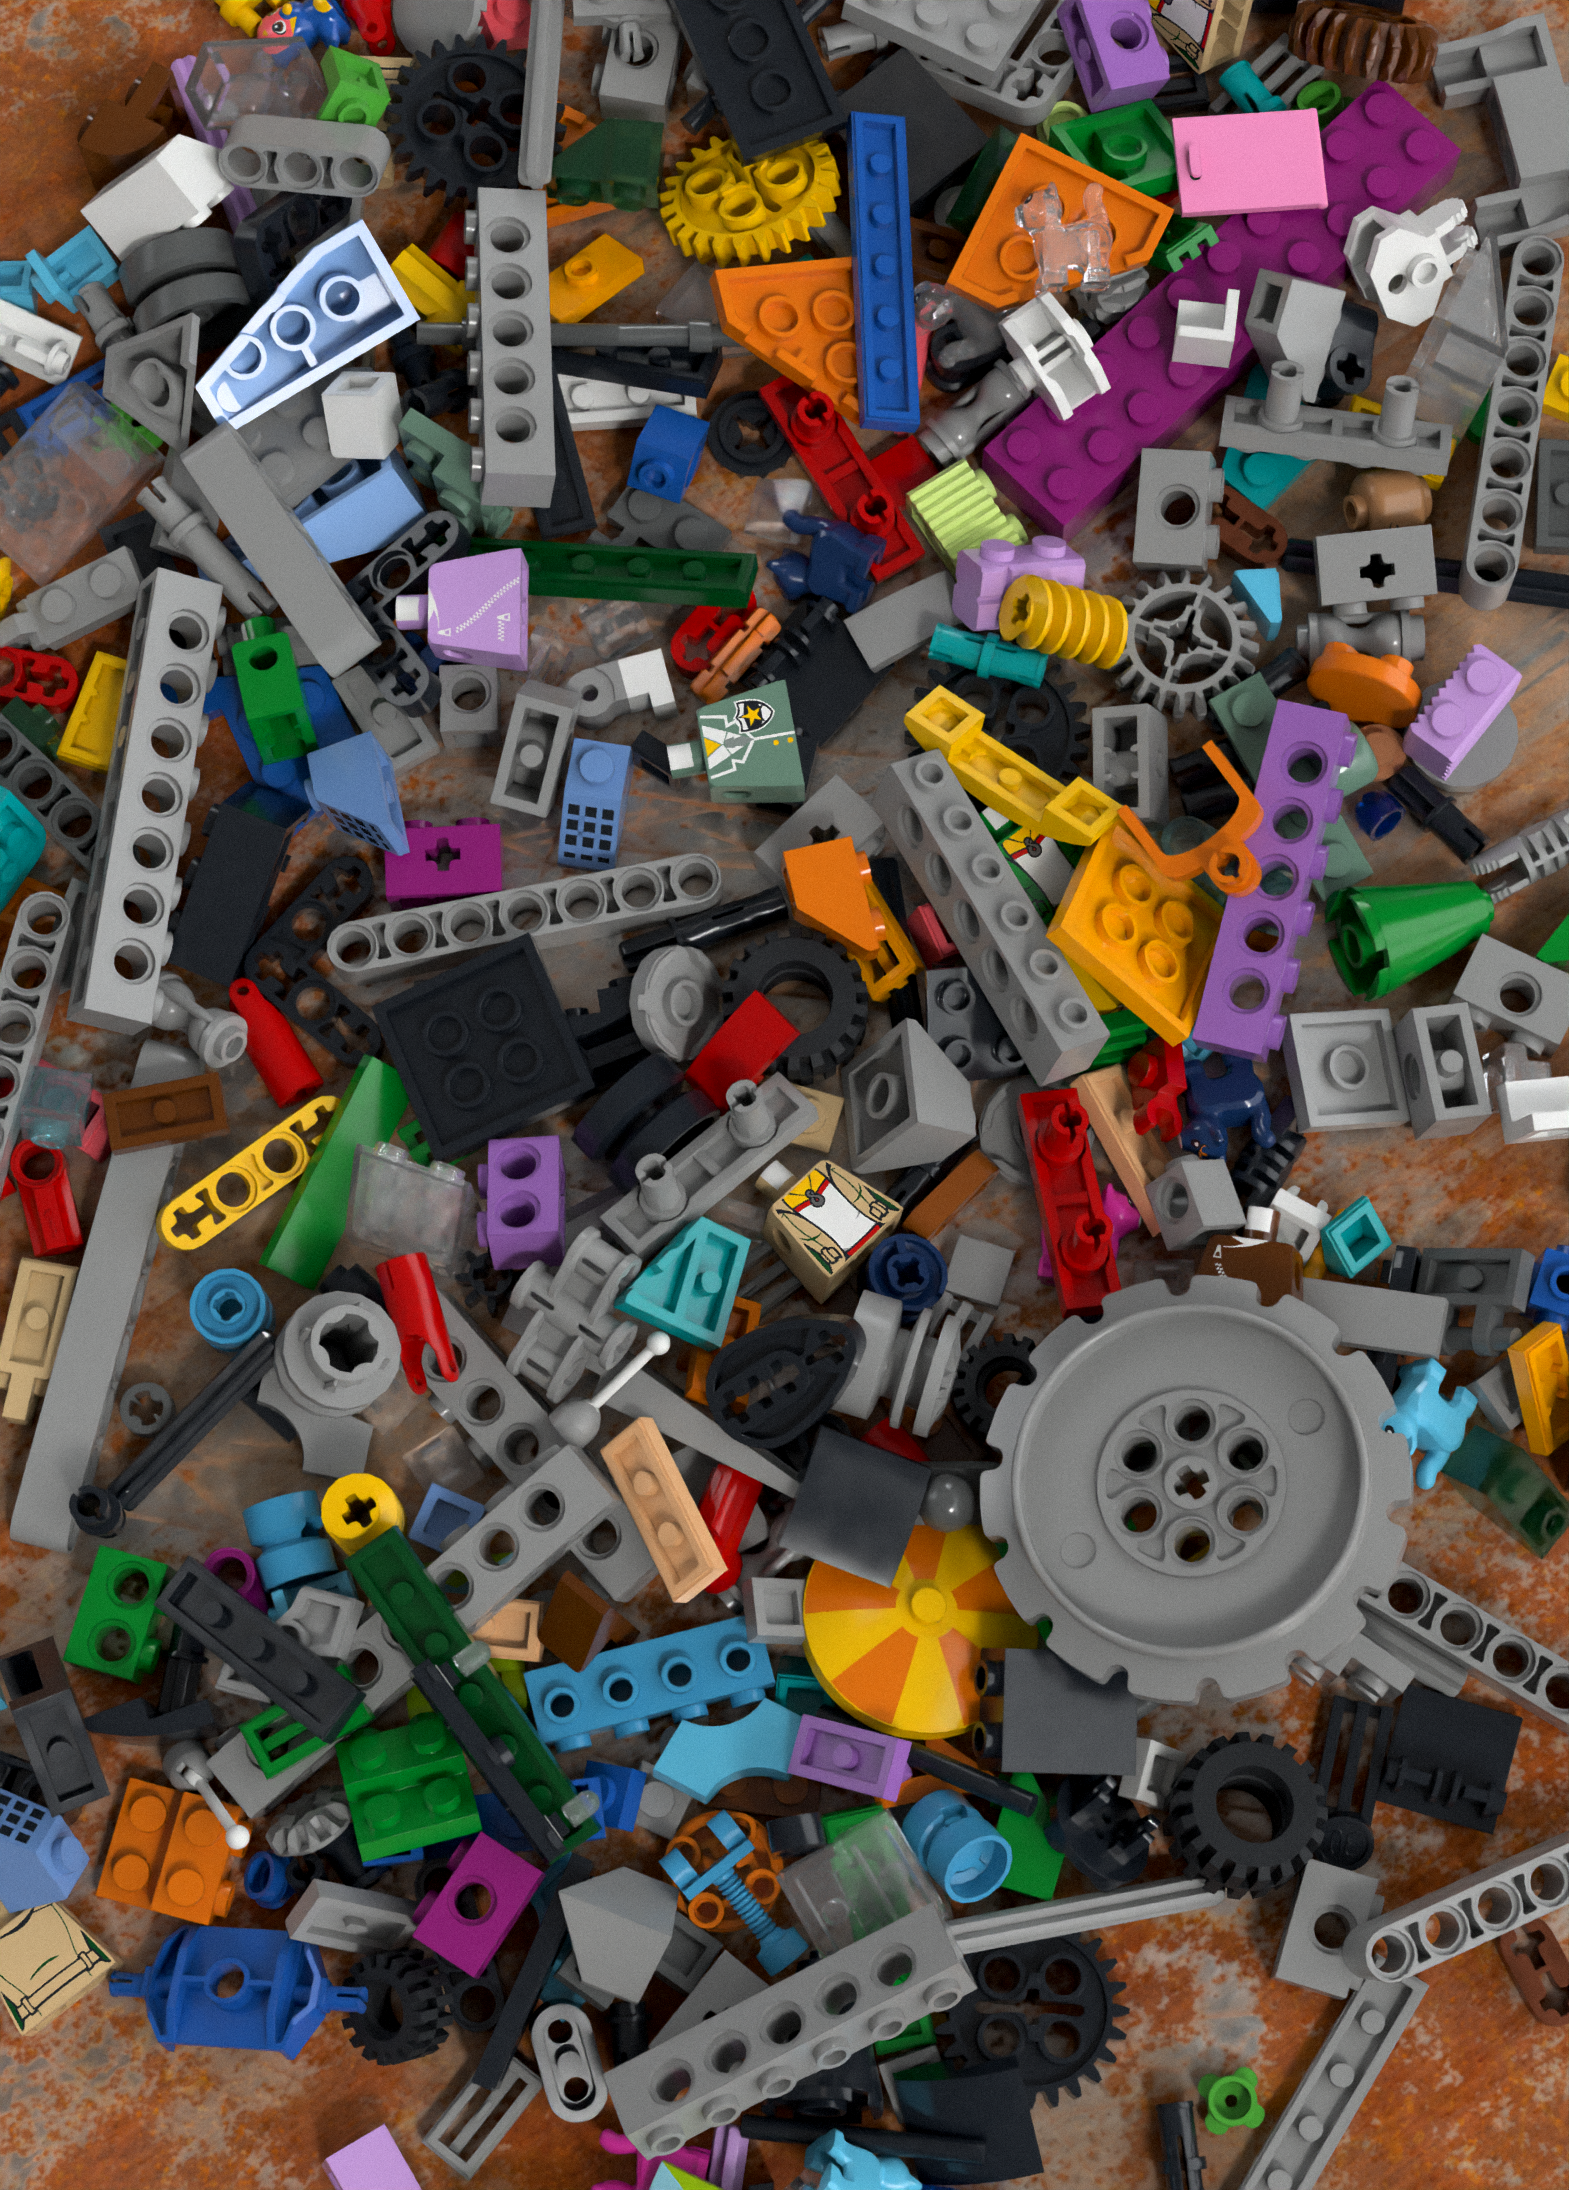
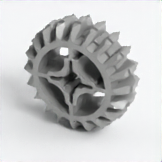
M1187 569L1180 572L1179 581L1176 584H1172L1169 576L1162 571L1157 575L1156 589L1149 583L1141 580L1136 585L1135 592L1137 598L1125 594L1120 598L1127 612V641L1117 663L1107 669L1108 672L1121 673L1115 682V688L1118 692L1135 688L1130 700L1131 705L1143 704L1146 700L1152 702V707L1162 713L1163 707L1173 709L1172 719L1176 724L1182 722L1185 709H1191L1197 721L1204 720L1207 714L1206 703L1210 699L1241 682V674H1254L1255 666L1249 660L1256 658L1259 653V644L1249 640L1256 634V622L1241 620L1246 615L1248 609L1245 601L1229 605L1228 602L1232 595V588L1230 585H1225L1216 593L1211 591L1213 578L1209 573L1201 578L1200 585L1190 584L1191 575ZM1185 610L1179 618L1173 621H1162L1155 618L1152 623L1148 622L1153 616L1165 611ZM1202 616L1209 619L1219 629L1225 640L1227 650L1218 648V641L1207 637L1201 630L1200 622ZM1191 628L1188 639L1190 644L1189 647L1187 646L1186 654L1180 653L1176 665L1172 666L1175 653L1173 648L1176 645L1177 639L1183 640L1186 629ZM1135 642L1146 646L1145 652L1159 659L1163 668L1160 678L1150 672L1142 663L1137 653ZM1210 670L1216 672L1211 677L1197 683L1177 684L1180 678L1189 672L1196 671L1208 674Z

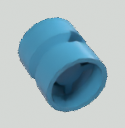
M235 1268L218 1269L205 1275L193 1290L190 1298V1317L196 1330L218 1353L234 1357L260 1329L266 1328L274 1332L276 1327V1311L262 1286L249 1273Z
M315 1490L281 1495L255 1504L242 1512L250 1544L262 1550V1554L255 1562L265 1594H271V1592L280 1589L290 1590L339 1573L331 1541L319 1535V1531L324 1524L321 1519L320 1502Z
M951 1789L932 1792L920 1799L910 1809L903 1821L900 1832L902 1845L952 1900L960 1903L977 1902L994 1892L1008 1875L1013 1860L1011 1846L987 1820L983 1819L980 1813L961 1793Z

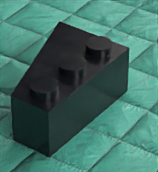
M249 780L225 799L221 805L214 803L211 806L201 831V835L209 838L202 858L195 856L192 859L184 877L182 887L190 891L183 910L175 909L168 923L167 931L173 934V946L167 961L168 963L227 987H230L235 980L243 975L245 957L257 942L271 907L268 906L279 873L286 872L292 856L287 854L296 826L301 822H307L313 808L311 805Z

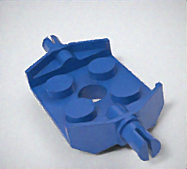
M182 1925L163 1940L152 1966H146L144 1973L115 1970L110 1977L115 1982L109 1981V1992L112 1997L143 1998L146 2001L147 2016L157 2041L169 2052H174L175 2045L275 2051L280 2052L287 2060H294L325 2019L326 2013L345 2011L363 2014L367 2009L364 2002H368V1990L366 1987L333 1986L328 1979L318 1945L290 1939L288 1931ZM234 1971L243 1972L244 1982L241 1989L231 1997H218V1985L222 1978Z

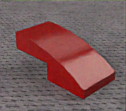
M755 990L699 1053L684 1074L685 1080L695 1090L700 1089L719 1108L722 1117L730 1111L726 1100V1093L730 1086L737 1081L746 1079L758 1086L765 1079L762 1073L801 1032L762 992Z

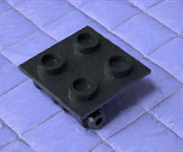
M808 594L781 624L780 632L768 646L763 644L760 647L763 652L738 681L749 690H753L776 681L785 680L794 726L806 730L810 734L809 738L818 739V745L821 749L890 673L895 664L891 663L874 673L867 664L846 624L836 616L839 612L837 606L825 596H822L817 601Z
M947 960L932 962V969L925 970L926 1032L967 1081L1030 1075L1026 1063L969 967H955L954 961Z
M1408 1685L1403 1693L1376 1801L1493 1835L1497 1817L1502 1815L1506 1804L1507 1792L1504 1790L1523 1718Z

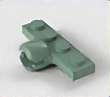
M1260 672L1213 697L1208 702L1255 787L1277 706V701ZM1350 721V732L1358 734L1356 752L1350 768L1341 766L1336 785L1337 789L1344 790L1343 798L1373 782L1379 771L1377 759L1370 744L1361 730L1352 721ZM1313 758L1302 759L1293 766L1291 777L1302 783L1313 781L1319 776L1322 764ZM1290 814L1281 819L1278 828L1285 839H1295L1305 832L1308 820L1302 815ZM1341 814L1336 824L1327 823L1322 845L1330 847L1327 867L1322 881L1313 879L1311 884L1321 903L1327 901L1328 897L1335 890L1352 887L1374 874Z

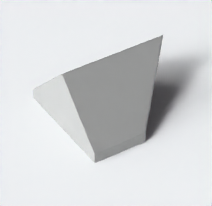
M193 312L106 348L102 396L179 453L188 449L196 374L200 317Z
M623 1866L562 1889L558 1893L581 1976L579 1983L637 2005L672 1938L679 1889Z

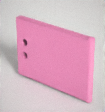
M1316 108L1172 118L1171 127L1181 218L1315 208L1325 209L1328 207L1318 112ZM1190 176H1192V177H1194V178H1198V177H1199L1200 179H1198V180H1193V179H1191Z

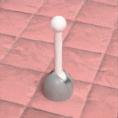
M662 1331L651 1333L647 1338V1346L592 1399L572 1397L562 1402L549 1414V1420L556 1431L570 1445L579 1446L583 1449L599 1432L601 1422L599 1408L654 1355H662L669 1350L671 1344L669 1336Z
M185 1740L174 1745L166 1753L162 1762L163 1772L170 1783L180 1792L200 1793L225 1829L227 1845L236 1850L244 1848L250 1839L249 1831L242 1825H236L208 1784L215 1776L205 1763L212 1757L203 1743L197 1740ZM187 1765L188 1769L182 1772L183 1768Z

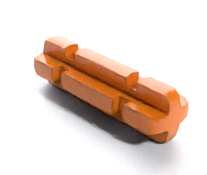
M761 607L753 610L743 622L746 626L744 631L737 629L708 662L711 669L709 671L702 669L690 683V689L698 700L709 705L720 701L728 692L725 688L727 683L734 685L763 652L760 645L764 643L768 646L780 632L781 625L773 614Z

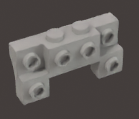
M1544 13L1517 18L1501 27L1476 36L1437 44V58L1435 66L1431 67V72L1442 111L1486 102L1510 188L1508 191L1474 198L1470 213L1484 262L1513 256L1517 245L1523 239L1530 236H1545L1551 239L1569 236V82H1563Z

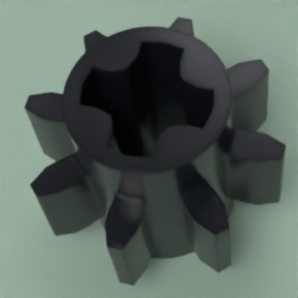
M488 1247V1253L481 1254L478 1257L473 1252L467 1250L465 1255L470 1264L469 1273L455 1275L458 1285L463 1287L472 1286L473 1288L466 1296L464 1302L471 1309L481 1301L487 1305L491 1317L496 1318L498 1306L504 1305L507 1302L510 1303L511 1293L523 1272L514 1273L513 1269L500 1270L502 1277L507 1280L498 1281L496 1291H487L484 1282L479 1279L488 1278L489 1269L494 1268L490 1248Z

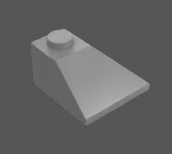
M905 1018L841 1069L852 1173L867 1174L943 1161L976 1136V1115L973 1110L970 1083L914 1019Z

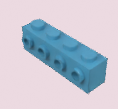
M745 1615L598 1653L585 1670L580 1673L572 1670L564 1662L523 1673L538 1734L547 1747L555 1746L557 1755L591 1747L590 1736L612 1730L614 1731L615 1739H624L650 1731L648 1721L672 1715L674 1724H680L682 1719L688 1722L708 1716L707 1706L730 1700L732 1709L761 1703L764 1697L767 1698L765 1690L776 1688L766 1644L748 1643Z

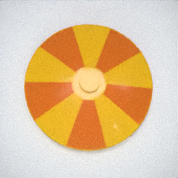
M914 1525L890 1588L821 1561H814L805 1579L803 1623L806 1638L802 1646L811 1670L820 1685L844 1711L858 1721L880 1732L913 1740L944 1739L971 1731L979 1721L980 1696L977 1695L974 1688V1670L977 1662L981 1659V1649L1037 1648L1039 1630L1036 1625L1030 1626L1021 1618L1007 1597L994 1570L995 1563L1002 1558L995 1544L985 1536L982 1525H966L961 1530L951 1533L934 1530L928 1525Z

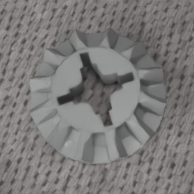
M344 1784L333 1785L332 1787L321 1785L315 1792L310 1794L304 1792L300 1799L294 1803H288L283 1813L274 1816L271 1821V1827L265 1836L273 1852L281 1857L303 1856L325 1847L341 1835L348 1827L352 1818Z

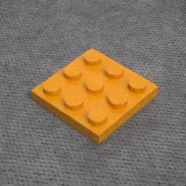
M1120 817L1092 845L1085 847L1045 936L1174 1047L1189 1037L1198 1016L1225 909L1191 879L1182 882L1169 880Z

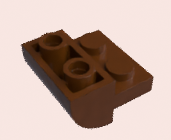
M153 61L145 76H138L129 87L125 98L126 107L105 98L97 113H90L83 121L78 133L77 145L95 191L99 192L105 185L177 134H180L189 118L172 70Z

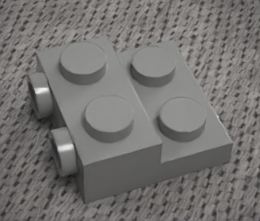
M1360 1632L1344 1649L1323 1666H1315L1306 1657H1297L1289 1665L1290 1675L1311 1688L1315 1682L1320 1683L1326 1688L1344 1671L1350 1676L1345 1682L1346 1685L1359 1696L1373 1704L1379 1698L1388 1704L1404 1692L1416 1675V1672Z

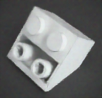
M177 134L105 185L81 209V213L122 262L136 248L157 237L179 231L181 228L183 230L196 228L212 214L210 208L228 196L235 187L220 171L218 160L222 149Z

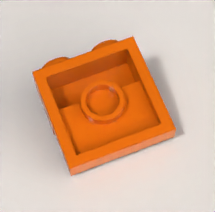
M129 1778L95 1895L206 1926H215L217 1917L226 1918L230 1911L236 1882L230 1881L228 1878L234 1858H243L245 1856L249 1842L242 1849L236 1850L229 1847L225 1840V1829L202 1796L185 1791L183 1793L179 1790ZM221 1801L236 1825H242L247 1828L251 1839L253 1823L245 1821L247 1814L240 1806Z

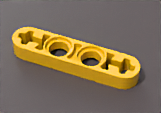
M321 1096L306 1102L167 1202L161 1208L156 1218V1232L160 1240L168 1248L176 1251H188L200 1247L303 1173L324 1133L315 1135L306 1142L314 1150L308 1156L303 1140L291 1131L289 1127L295 1123L298 1133L306 1131L318 1121L317 1115L314 1112L317 1108L323 1114L330 1111L335 1112L341 1099L334 1096ZM272 1140L286 1142L293 1151L292 1165L284 1173L271 1171L263 1160L265 1146ZM227 1173L240 1176L247 1186L245 1200L237 1207L224 1205L216 1194L218 1180ZM202 1191L207 1206L221 1217L220 1221L214 1223L212 1214H207L193 1224L192 1229L196 1234L193 1239L187 1234L175 1236L171 1230L177 1223L173 1213L178 1209L184 1215L194 1212L204 1203L197 1199L195 1195Z

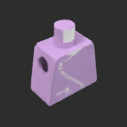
M521 548L432 564L429 567L427 595H397L396 623L398 630L428 629V645L435 657L439 659L527 671L529 565Z

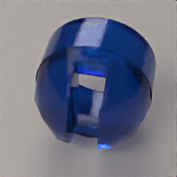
M1376 789L1365 793L1362 796V802H1358L1354 808L1355 820L1359 828L1371 841L1380 840L1390 834L1401 823L1406 814V809L1394 796L1386 791Z

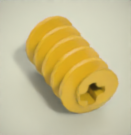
M1025 574L1016 579L1006 590L1000 607L999 630L1003 640L1011 641L1016 638L1017 644L1023 649L1036 648L1042 654L1055 653L1061 659L1074 658L1080 664L1093 663L1099 669H1109L1117 663L1123 653L1128 635V619L1122 602L1114 596L1100 595L1092 590H1081L1074 585H1062L1056 580H1044L1037 575Z
M352 1473L339 1478L327 1489L321 1503V1519L326 1532L348 1556L354 1554L392 1526L397 1525L404 1537L406 1536L407 1515L404 1507L395 1493L382 1479L368 1473ZM367 1509L373 1522L363 1528L358 1515Z

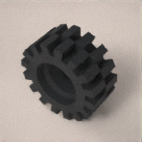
M1003 1333L1004 1340L996 1342L994 1336L991 1335L983 1338L986 1346L978 1350L975 1344H973L967 1350L970 1358L966 1362L960 1359L957 1369L958 1379L955 1378L952 1386L956 1397L953 1399L967 1428H970L975 1437L982 1442L987 1439L996 1409L991 1407L986 1400V1389L992 1378L1005 1371H1016L1026 1376L1030 1384H1032L1037 1377V1371L1029 1362V1355L1036 1348V1345L1032 1339L1026 1336L1023 1337L1022 1341H1018L1014 1333Z
M402 1947L361 1958L362 1962L352 1965L349 1969V1972L353 1975L352 1977L344 1978L342 1986H363L368 1990V2002H364L367 2006L365 2013L349 2012L350 2017L342 2019L344 2030L354 2028L356 2033L349 2041L354 2048L365 2046L361 2056L368 2061L377 2059V2065H396L433 2054L439 2049L437 2044L446 2042L449 2033L442 2027L453 2025L454 2014L445 2012L446 2005L454 2004L453 1993L443 1994L441 1986L449 1983L445 1972L436 1975L433 1973L439 1963L433 1957L423 1959L425 1951L418 1948L409 1950V1947ZM392 1987L396 1990L402 2003V2026L392 2011L390 1999Z

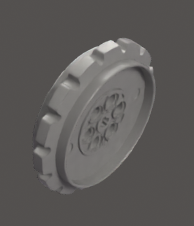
M1210 1275L1194 1276L1191 1279L1189 1290L1180 1296L1172 1295L1163 1279L1147 1281L1111 1293L1101 1301L1104 1314L1099 1322L1087 1324L1079 1316L1073 1315L1052 1331L1029 1355V1362L1037 1371L1035 1381L1028 1386H1021L1015 1383L1010 1384L996 1409L987 1435V1443L995 1452L1003 1455V1460L998 1468L984 1471L980 1476V1510L983 1532L993 1543L1008 1544L1007 1554L994 1565L996 1575L1007 1597L1028 1625L1034 1626L1042 1621H1052L1053 1629L1047 1638V1646L1075 1670L1099 1684L1107 1683L1112 1675L1117 1672H1128L1127 1688L1135 1698L1180 1706L1197 1705L1203 1688L1211 1684L1220 1687L1223 1697L1229 1703L1260 1697L1282 1689L1291 1683L1289 1665L1293 1659L1306 1657L1315 1666H1323L1355 1638L1366 1625L1365 1617L1357 1608L1358 1599L1366 1593L1385 1596L1400 1567L1407 1546L1408 1535L1402 1526L1392 1523L1390 1517L1394 1510L1412 1505L1414 1501V1483L1410 1448L1405 1435L1402 1433H1387L1382 1430L1385 1421L1397 1412L1395 1402L1381 1375L1363 1351H1356L1346 1356L1338 1355L1336 1349L1342 1340V1334L1338 1325L1312 1306L1294 1296L1286 1294L1274 1306L1264 1307L1260 1305L1261 1292L1256 1283L1237 1278ZM1202 1416L1210 1420L1209 1431L1200 1440L1187 1441L1181 1438L1182 1426L1190 1418ZM1247 1445H1256L1263 1449V1458L1255 1468L1239 1470L1233 1467V1458L1240 1448ZM1141 1447H1151L1157 1450L1156 1462L1150 1469L1144 1472L1129 1470L1128 1462L1135 1450ZM1195 1477L1203 1484L1202 1486L1206 1491L1201 1498L1196 1500L1188 1493L1189 1491L1185 1487V1483ZM1246 1505L1261 1507L1263 1509V1518L1256 1528L1250 1531H1240L1233 1527L1235 1513L1240 1508ZM1147 1506L1157 1510V1519L1149 1530L1142 1533L1129 1530L1128 1520L1137 1508ZM1199 1535L1210 1540L1209 1552L1200 1561L1191 1563L1181 1559V1547L1190 1537Z

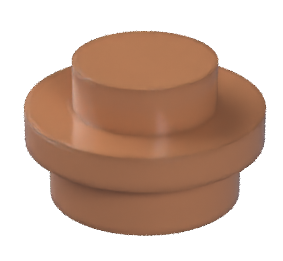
M1372 724L1361 728L1360 730L1370 744L1378 763L1379 771L1373 781L1379 782L1392 778L1403 767L1406 759V753L1403 752L1402 737L1393 728L1382 724Z

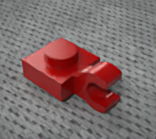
M1159 1035L1129 1059L1128 1079L1131 1086L1133 1110H1136L1133 1115V1125L1136 1133L1143 1136L1158 1124L1161 1141L1167 1143L1182 1131L1183 1121L1178 1110L1176 1097L1187 1089L1182 1042L1172 1047Z

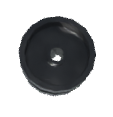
M664 1052L651 1055L621 1077L586 1113L571 1138L572 1142L593 1164L613 1159L607 1177L624 1196L639 1185L635 1168L641 1158L648 1154L657 1153L664 1156L666 1161L670 1160L719 1120L721 1116L719 1108L700 1089L680 1094L685 1075Z

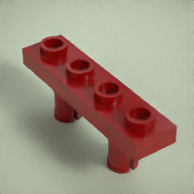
M785 375L760 388L758 393L760 399L834 519L848 522L864 534H872L887 540L879 565L872 562L868 572L875 585L877 586L924 558L925 550L841 414L834 410L832 399L821 391L809 393Z
M1077 1088L1020 1094L1016 1106L1062 1319L1073 1315L1081 1317L1104 1314L1101 1303L1102 1299L1122 1289L1110 1239L1113 1234V1223L1104 1212L1086 1132L1089 1125L1088 1113L1080 1105Z

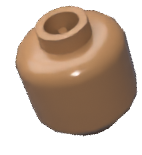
M1377 468L1358 474L1350 485L1349 496H1346L1343 500L1345 521L1351 529H1356L1357 532L1424 525L1426 518L1430 516L1432 511L1430 488L1422 476L1414 475L1409 471Z

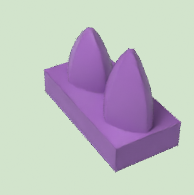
M803 1714L787 1773L896 1802L901 1783L913 1775L907 1763L912 1742Z

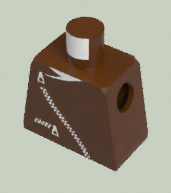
M1246 1207L1245 1219L1247 1224L1242 1227L1241 1237L1213 1234L1209 1238L1196 1275L1225 1276L1252 1281L1257 1284L1261 1292L1260 1305L1264 1307L1274 1306L1286 1294L1303 1301V1257L1293 1245L1276 1242L1281 1218L1280 1212L1264 1207Z

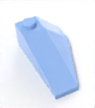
M360 218L312 247L194 385L218 425L226 420L235 429H238L420 320L363 219Z
M396 447L385 460L352 459L292 509L328 563L380 550L399 539L428 514L423 495ZM230 535L222 543L258 582H262L263 580L233 536ZM197 566L199 579L212 582Z

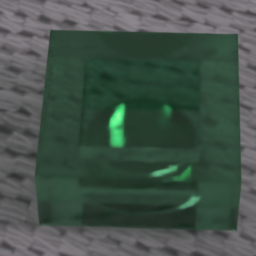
M16 696L1 710L2 715L53 763L58 759L56 753L61 742L56 733L62 728L61 725L41 704L37 703L30 709Z

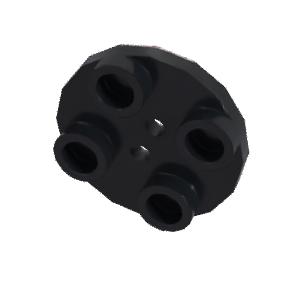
M1070 1774L1063 1778L1051 1793L1049 1805L1050 1820L1044 1825L1045 1838L1052 1849L1065 1854L1081 1873L1089 1877L1097 1889L1103 1892L1113 1891L1117 1887L1138 1878L1147 1866L1149 1845L1155 1838L1150 1833L1160 1825L1161 1821L1152 1813L1141 1818L1134 1804L1129 1799L1118 1795L1119 1787L1116 1785L1117 1782L1109 1774L1104 1776Z

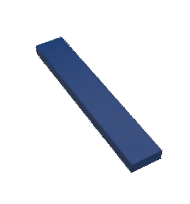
M851 111L847 117L846 140L859 427L861 429L915 433L920 426L905 117Z

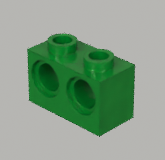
M100 1545L63 1661L74 1667L140 1686L144 1673L152 1675L156 1669L162 1650V1640L156 1639L162 1616L168 1617L153 1604L177 1571L168 1564ZM133 1574H145L149 1580L147 1595L140 1602L134 1604L125 1603L121 1596L123 1582ZM115 1631H127L131 1640L129 1652L121 1660L107 1661L102 1651L106 1637Z

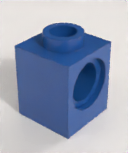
M657 404L636 441L627 486L680 504L700 466L710 422Z

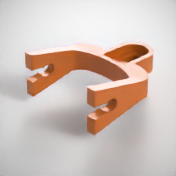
M1209 740L1202 748L1239 797V804L1234 815L1211 838L1185 853L1166 855L1139 816L1125 804L1117 810V813L1169 880L1174 882L1187 881L1206 871L1214 884L1223 893L1235 898L1245 897L1256 890L1262 878L1260 863L1247 847L1245 841L1260 826L1264 817V809L1223 752L1212 740ZM1232 861H1240V867L1237 871L1239 877L1237 878L1233 875L1225 876V868Z

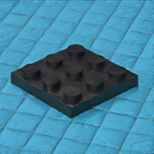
M529 932L371 1006L434 1160L441 1167L487 1146L489 1140L502 1139L600 1093L536 941Z

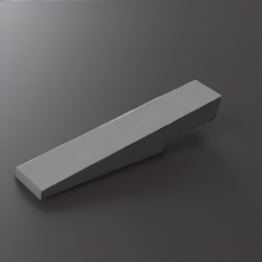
M510 1304L500 1326L522 1336L535 1314L526 1307L520 1310ZM627 1351L615 1367L606 1370L599 1365V1357L592 1353L585 1368L601 1375L591 1398L605 1387L636 1356ZM645 1364L604 1403L635 1420L639 1417L653 1418L660 1432L794 1498L799 1486L797 1480L799 1473L766 1449L750 1447L731 1438L717 1424L709 1408L684 1398V1390L648 1364Z

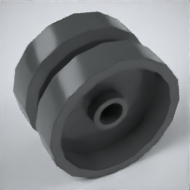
M199 227L179 230L157 237L136 248L122 261L117 272L129 307L136 310L132 318L138 335L193 312L200 317L197 355L221 348L232 342L255 315L235 255L234 235L220 228Z

